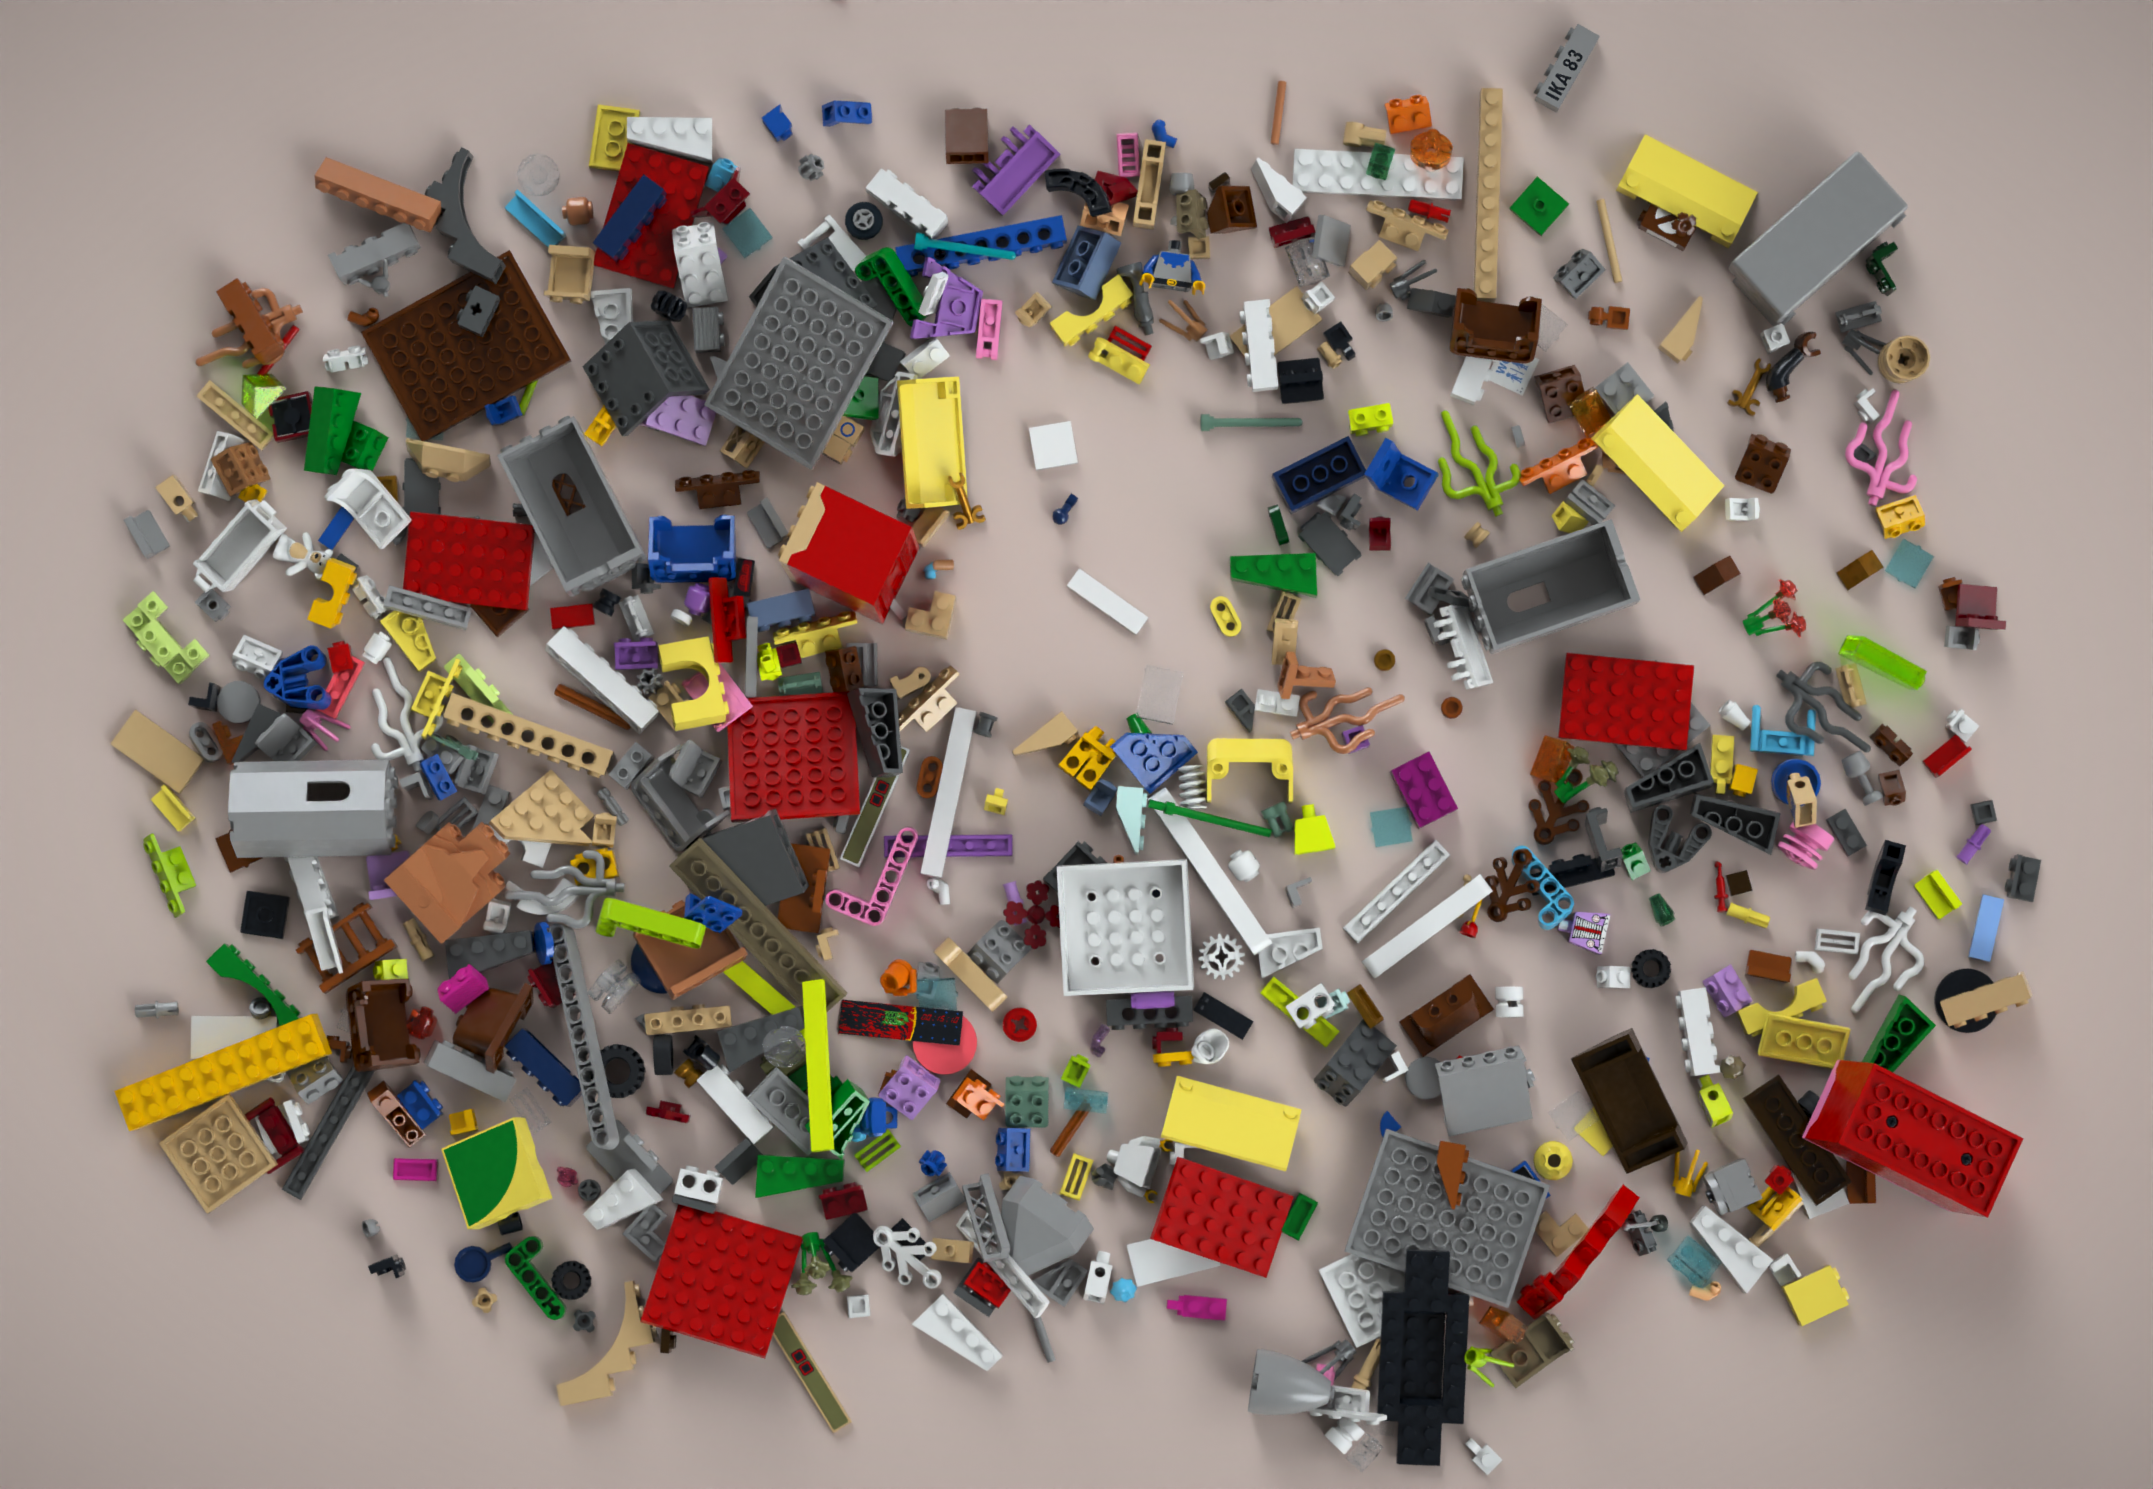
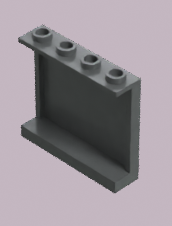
M776 809L768 811L764 816L715 833L709 831L702 838L765 906L804 893L809 887Z

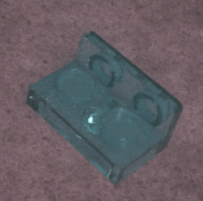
M1689 1235L1684 1238L1674 1253L1667 1259L1675 1270L1680 1271L1692 1284L1698 1287L1705 1284L1721 1264Z

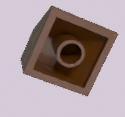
M1219 186L1207 211L1211 234H1225L1257 228L1250 186Z

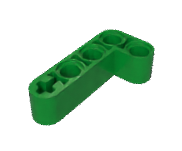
M885 247L867 255L856 266L855 273L859 279L867 281L876 276L879 278L904 321L912 327L913 320L924 321L929 316L918 313L923 297L893 249Z
M536 1236L527 1237L506 1254L505 1263L546 1316L552 1320L561 1319L566 1314L564 1302L531 1262L542 1251L543 1242ZM530 1240H535L538 1244L535 1252H530L527 1248ZM514 1253L521 1257V1262L517 1266L513 1265L510 1261ZM527 1270L534 1273V1280L530 1283L524 1279V1273ZM540 1287H544L548 1291L545 1299H540L537 1295V1290ZM552 1297L555 1300L551 1301L554 1306H560L559 1315L551 1313L553 1308L550 1304L544 1305Z

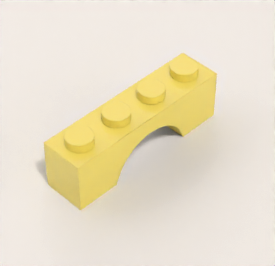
M1119 274L1101 286L1102 303L1094 313L1087 316H1077L1066 311L1050 322L1051 329L1064 347L1068 344L1070 346L1076 344L1080 340L1079 336L1083 333L1089 334L1098 327L1096 324L1104 320L1106 322L1115 316L1114 312L1121 307L1123 310L1132 304L1131 300L1134 295Z
M1814 978L1794 987L1793 1000L1782 1011H1769L1759 1003H1754L1738 1010L1736 1014L1745 1035L1751 1034L1754 1037L1762 1034L1767 1013L1800 1018L1804 1016L1803 1011L1810 1009L1811 1012L1823 1008L1822 1003L1827 1002L1818 979Z

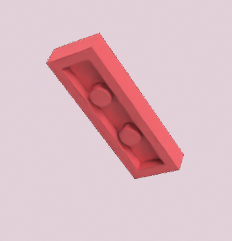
M353 656L355 669L333 675L326 689L331 696V704L324 710H318L334 719L338 717L365 662Z

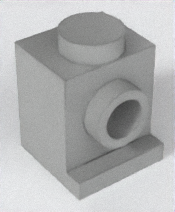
M213 589L206 593L204 592L195 601L215 622L223 620L229 614L228 609L231 607ZM215 601L217 606L211 609L210 604Z

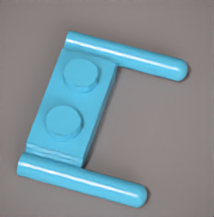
M1759 705L1752 707L1751 752L1814 756L1815 741L1807 736L1797 735L1793 732L1760 730L1761 707ZM1810 709L1807 712V727L1815 731L1816 711Z

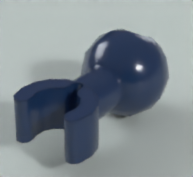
M1071 493L1062 508H1058L1053 512L1052 517L1055 524L1061 525L1068 521V512L1076 504L1078 497Z

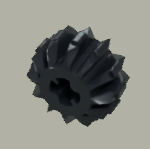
M665 290L657 291L650 305L656 314L673 322H680L684 318L688 307L687 303L681 298Z

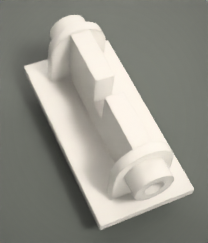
M352 346L346 351L340 352L339 349L328 351L323 357V362L328 361V363H325L326 371L332 373L346 370L345 362L349 363L350 369L365 367V364H368V357L363 356L366 353V347Z
M368 575L356 579L357 581L352 585V590L360 602L366 598L368 599L363 606L370 617L376 620L382 616L381 613L391 610L383 607L385 598L380 595L376 589L375 582Z
M639 595L626 597L624 601L619 602L634 642L654 634Z

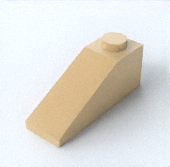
M1701 296L1697 298L1658 347L1677 364L1681 359L1686 361L1693 352L1690 348L1694 344L1703 301Z
M1061 711L1015 748L1012 753L1014 756L1059 747L1065 743L1068 746L1077 739L1076 734L1078 730Z

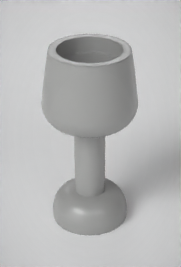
M1172 173L1169 191L1172 195L1176 196V194L1194 190L1193 174ZM1176 216L1171 219L1170 225L1177 226Z
M1861 750L1842 759L1846 775L1850 778L1857 777L1866 794L1863 798L1864 806L1884 797L1880 791L1873 790L1865 774L1870 768V763Z

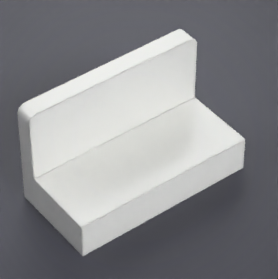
M1399 1051L1389 1055L1396 1072L1383 1078V1083L1408 1071Z

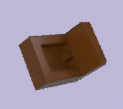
M327 1035L330 1049H340V1062L347 1063V1060L351 1059L352 1046H349L348 1041H339L340 1036Z

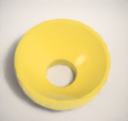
M1549 1141L1539 1146L1533 1159L1537 1173L1548 1180H1559L1565 1177L1570 1172L1573 1163L1572 1154L1568 1147L1556 1141ZM1552 1154L1560 1157L1561 1161L1557 1167H1551L1548 1164V1158Z

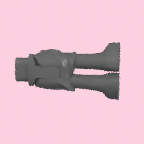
M1137 262L1117 268L1116 271L1120 277L1130 279L1134 295V316L1140 322L1138 327H1143L1145 336L1153 334L1151 324L1154 323V317L1149 304L1148 292H1144V283L1142 286L1139 285L1143 274L1142 263Z

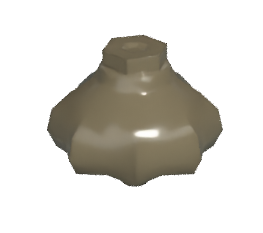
M1729 1055L1721 1061L1720 1072L1723 1073L1724 1078L1735 1080L1738 1076L1743 1075V1069L1746 1064L1742 1062L1740 1056L1734 1057Z

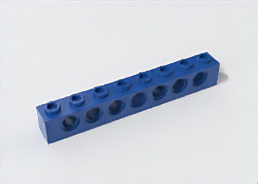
M1062 215L935 239L977 246L979 243H985L988 248L1013 251L1016 253V257L1021 256L1022 252L1025 251L1038 253L1043 251L1042 248L1046 247L1059 249L1064 247L1063 244L1067 243ZM1041 231H1048L1050 237L1047 240H1041L1038 234ZM1020 235H1027L1029 237V241L1026 244H1020L1017 239ZM999 239H1006L1009 242L1005 248L998 247L996 243ZM915 244L895 247L897 256L910 277L917 276L918 272H922L925 261L922 264H916L913 261L916 255L933 258L935 262L948 269L960 267L959 264L963 263L976 265L980 263V260L984 259L989 261L1001 259L970 253L958 256L955 254V251L931 247L916 250L914 249ZM937 251H944L946 253V257L943 260L935 259L934 255Z

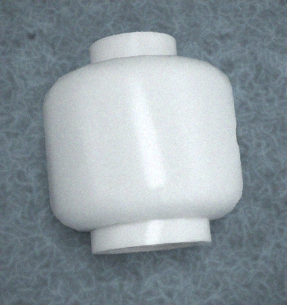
M1240 849L1230 856L1232 860L1229 862L1228 867L1238 881L1244 880L1248 882L1259 874L1260 864L1251 851L1242 852Z

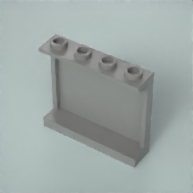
M1520 1046L1507 1047L1505 1049L1435 1063L1445 1116L1444 1123L1448 1136L1533 1119L1524 1058Z

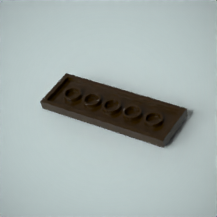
M1779 1074L1742 1098L1815 1206L1852 1182L1833 1153L1802 1138L1810 1119Z

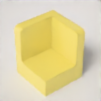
M1564 501L1552 514V518L1559 531L1567 533L1584 529L1589 522Z

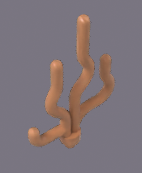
M260 288L251 293L253 299L262 296L267 298L272 312L264 314L263 317L268 316L274 325L271 330L275 335L277 333L280 335L282 326L297 320L296 315L303 313L300 305L292 307L289 304L279 308L275 295L269 289ZM232 320L230 323L214 329L212 336L215 338L237 329V326ZM244 341L238 348H221L196 359V365L203 366L224 356L243 355L248 352L250 346ZM283 354L267 363V365L278 362ZM256 357L245 360L242 363V367L248 369L262 363Z
M1367 687L1350 695H1336L1328 700L1323 712L1315 717L1308 707V702L1317 697V692L1310 691L1304 694L1299 701L1300 710L1306 721L1296 724V729L1291 731L1290 735L1293 740L1298 737L1305 740L1310 736L1319 734L1327 739L1333 751L1340 754L1350 753L1362 741L1373 737L1375 731L1368 729L1354 736L1347 745H1340L1329 728L1344 722L1358 726L1365 725L1372 721L1379 712L1402 703L1405 697L1399 694L1376 704L1362 717L1341 714L1328 719L1335 705L1339 703H1353L1372 694V689Z

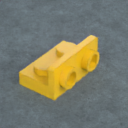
M1916 495L1875 508L1885 539L1895 538L1909 531H1917L1925 526V514Z

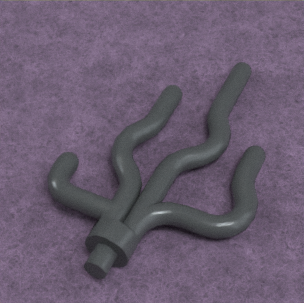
M1823 662L1811 663L1800 678L1791 671L1788 674L1783 670L1778 672L1776 677L1783 681L1780 685L1788 689L1794 696V702L1785 716V723L1791 732L1807 736L1818 744L1824 742V738L1814 730L1798 726L1794 723V716L1799 711L1803 700L1817 711L1821 727L1826 732L1833 735H1841L1862 751L1870 752L1871 746L1844 727L1831 725L1828 722L1824 706L1812 697L1829 695L1834 699L1837 707L1856 721L1862 719V715L1846 704L1842 695L1836 689L1825 686L1816 688L1807 683L1816 670L1829 675L1832 672L1831 667Z

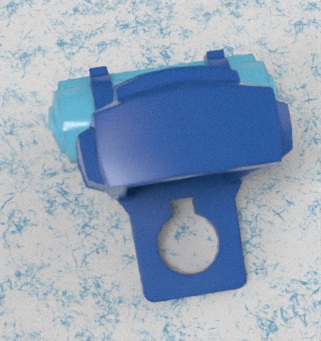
M869 1098L870 1103L859 1125H856L851 1141H863L866 1139V1134L869 1137H879L886 1132L887 1128H897V1109L886 1107V1102L881 1098ZM886 1111L892 1115V1121L889 1124H886Z

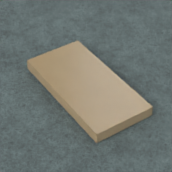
M1298 286L1269 307V314L1272 318L1274 356L1322 321L1318 313L1314 315L1312 311H1309L1304 306L1301 299L1304 294ZM1245 325L1230 335L1231 341L1243 356L1244 353H1248L1247 345H1243L1242 332H1246Z
M137 710L132 713L111 742L112 746L180 794L204 762V759L198 753Z

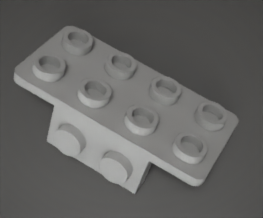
M615 1120L619 1135V1143L616 1148L612 1150L598 1148L592 1141L586 1146L589 1153L615 1181L627 1170L636 1168L659 1195L673 1182L672 1177L657 1162L659 1159L651 1149L647 1151L642 1146L644 1144L643 1140L637 1134L633 1136L619 1120ZM607 1135L604 1138V1143L607 1141Z

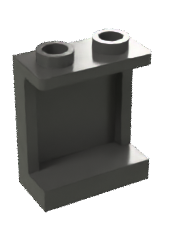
M1596 807L1589 810V813L1586 814L1585 827L1600 872H1604L1621 866L1622 852L1620 847L1607 851L1599 825L1607 823L1608 811L1607 808L1601 809V807Z
M1078 841L1057 865L1044 876L1043 880L1058 893L1057 866L1102 864L1107 862L1101 856L1096 858L1091 853L1093 849L1085 841L1082 844Z

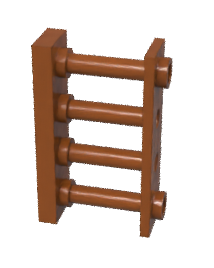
M363 902L352 909L353 913L332 926L333 932L342 928L358 953L357 957L359 960L352 964L346 960L338 947L343 973L333 975L327 969L321 971L316 951L313 948V940H310L309 937L298 944L300 947L296 949V952L298 954L306 952L323 978L321 980L323 983L319 985L323 993L327 994L398 947L393 939L387 940V938H383L367 911L373 908L371 904H364ZM359 916L377 943V948L371 952L364 948L349 925L351 921Z

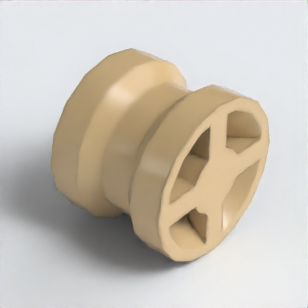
M1477 522L1464 538L1472 541L1473 546L1477 548L1490 532L1484 530L1481 524Z

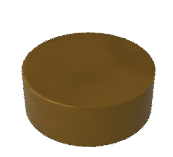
M1387 649L1378 651L1374 657L1376 668L1381 671L1392 669L1395 664V655Z

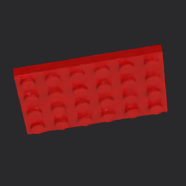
M628 143L604 226L643 174L665 190L667 201L661 209L657 208L653 213L655 217L648 226L644 225L640 230L642 235L637 242H631L628 246L629 252L623 260L619 259L615 262L597 248L594 256V266L674 289L679 271L674 253L672 230L679 226L693 225L695 218H692L691 211L698 209L710 167Z
M410 512L412 521L409 523L403 582L404 590L448 602L528 610L535 530L532 525Z
M1566 653L1558 738L1686 751L1694 665Z
M1177 1157L1150 1239L1267 1278L1282 1233L1281 1230L1285 1224L1294 1196Z

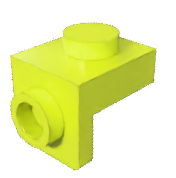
M407 959L376 961L373 967L374 978L376 980L408 979Z

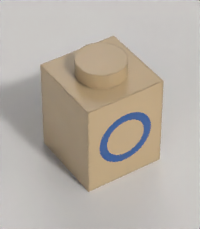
M842 416L833 434L850 443L855 448L865 428L850 418Z

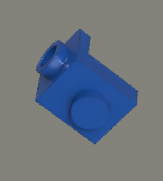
M510 396L495 404L485 406L486 417L491 425H503L522 416L516 396Z

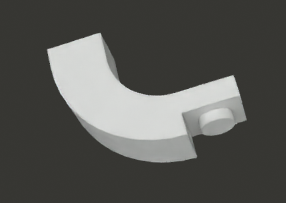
M563 878L556 889L546 896L553 898L565 888L575 885L566 878ZM510 880L505 887L508 891H524ZM570 895L556 906H545L536 900H521L516 907L533 915L547 916L550 913L557 914L564 911L580 895Z

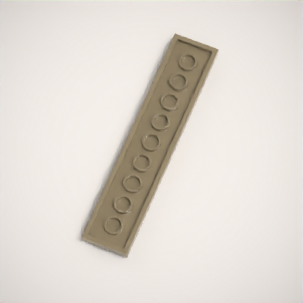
M701 838L695 841L669 865L701 900L711 896L742 909V916L727 928L801 1006H803L802 982L825 980L827 1012L847 995L843 987Z

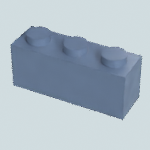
M809 589L747 603L749 616L758 617V632L771 630L770 626L778 625L779 628L790 626L791 621L799 620L800 623L811 621L812 616H816Z

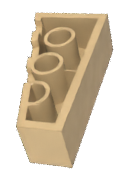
M2023 971L2017 973L2016 976L2006 977L1993 984L1983 985L1973 991H1967L1940 1001L1948 1026L1954 1025L1955 1028L1967 1025L1966 1020L1974 1018L1975 1021L1987 1018V1013L1995 1011L1996 1014L2007 1011V1006L2015 1004L2016 1007L2028 1004V999L2033 995Z

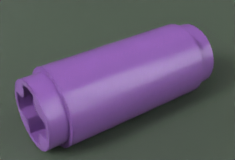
M1174 991L1131 993V1009L1170 1008V1006H1175Z

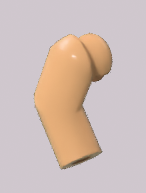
M1712 1281L1704 1288L1692 1285L1689 1295L1709 1301L1720 1293L1721 1285L1717 1281Z

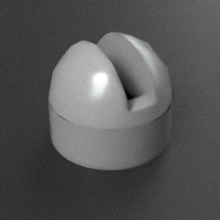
M1388 303L1379 304L1376 308V318L1379 321L1392 319V307Z
M368 1219L362 1222V1230L367 1238L379 1232L380 1226L376 1227L378 1221Z

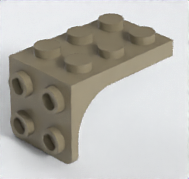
M1544 1313L1490 1352L1493 1358L1514 1364L1513 1368L1503 1365L1499 1366L1515 1388L1563 1354L1574 1350L1572 1344L1575 1342L1567 1332L1561 1331L1559 1327L1562 1324L1555 1315Z

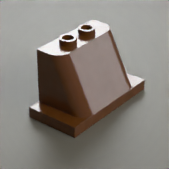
M1469 974L1451 988L1400 1020L1399 1023L1421 1056L1424 1057L1493 1011L1494 1008L1471 974Z
M524 983L519 994L489 987L487 991L466 1006L467 1010L464 1015L461 1014L456 1022L457 1028L453 1035V1044L485 1058L486 1070L494 1074L504 1057L503 1048L519 1019H525L534 1003L533 986Z

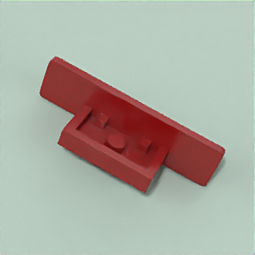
M711 577L709 578L714 658L716 663L733 662L732 641L746 639L743 596L728 598L727 578Z

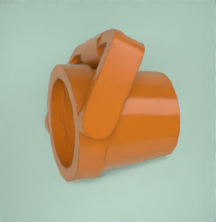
M897 959L881 975L880 983L885 993L893 994L894 996H907L908 993H915L917 990V971L905 960ZM910 984V989H907L904 986Z

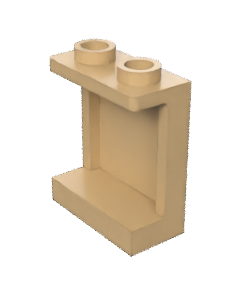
M549 245L548 253L552 255L548 291H544V296L548 297L551 302L562 303V300H570V303L582 304L583 301L590 302L596 251L589 247Z

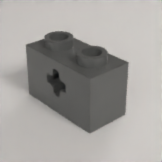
M475 286L473 290L470 289L465 299L467 304L464 309L461 308L456 320H458L457 324L459 327L483 338L501 300L500 297L478 286ZM479 307L482 312L475 315L473 309H478Z

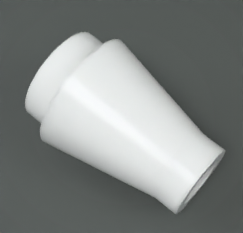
M1728 700L1719 710L1721 718L1737 726L1742 731L1751 722L1737 703Z

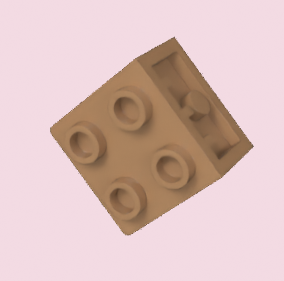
M252 442L229 447L210 459L230 497L249 486L271 479L267 467L262 463L258 450Z

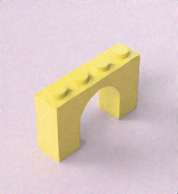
M709 636L658 645V656L662 673L680 669H694L704 675L709 685L701 697L671 704V715L675 731L726 722V714H729V707L727 701L723 702L722 695L725 694L723 682L718 680L717 675H720L719 663L714 662V645L710 643Z

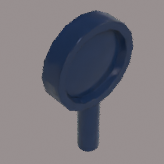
M509 1242L488 1253L481 1247H466L455 1258V1271L466 1282L474 1283L481 1281L487 1277L491 1270V1260L508 1253L513 1247Z

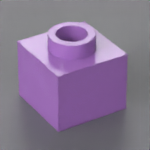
M1363 725L1342 732L1341 735L1345 745L1351 741V738L1365 731ZM1368 739L1362 741L1350 753L1368 748L1370 746Z

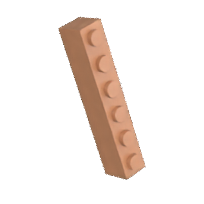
M327 157L314 175L315 188L321 192L332 194L341 200L350 201L362 208H368L380 215H386L398 222H404L418 230L430 233L441 215V201Z

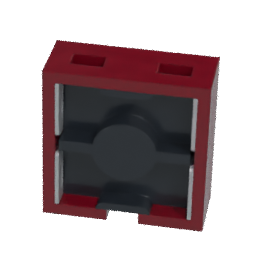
M309 391L267 399L270 417L274 418L275 424H272V429L277 443L308 437L313 402Z

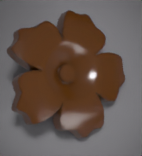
M1681 212L1678 214V219L1671 223V228L1676 230L1675 232L1678 234V237H1685L1686 233L1687 235L1693 234L1696 230L1694 227L1696 225V217L1693 214L1688 216L1687 213Z

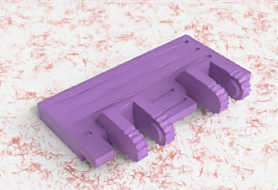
M1028 125L1023 130L1029 139L1014 126L1010 129L1012 135L1023 143L1019 148L1009 138L1005 136L1001 138V141L1014 155L1006 149L996 159L995 163L1001 168L1000 170L990 161L989 163H982L994 174L990 179L979 168L974 167L972 169L975 175L986 184L984 186L977 180L972 187L1002 216L1060 155L1031 125Z

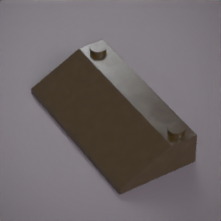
M1633 1028L1614 1035L1571 1058L1626 1174L1686 1148L1688 1142Z

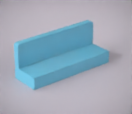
M517 189L514 192L516 196L505 206V209L548 248L549 245H558L566 237L564 231Z

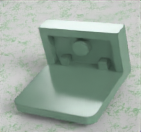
M1006 1077L1005 1124L1007 1127L1045 1128L1048 1126L1049 1077Z

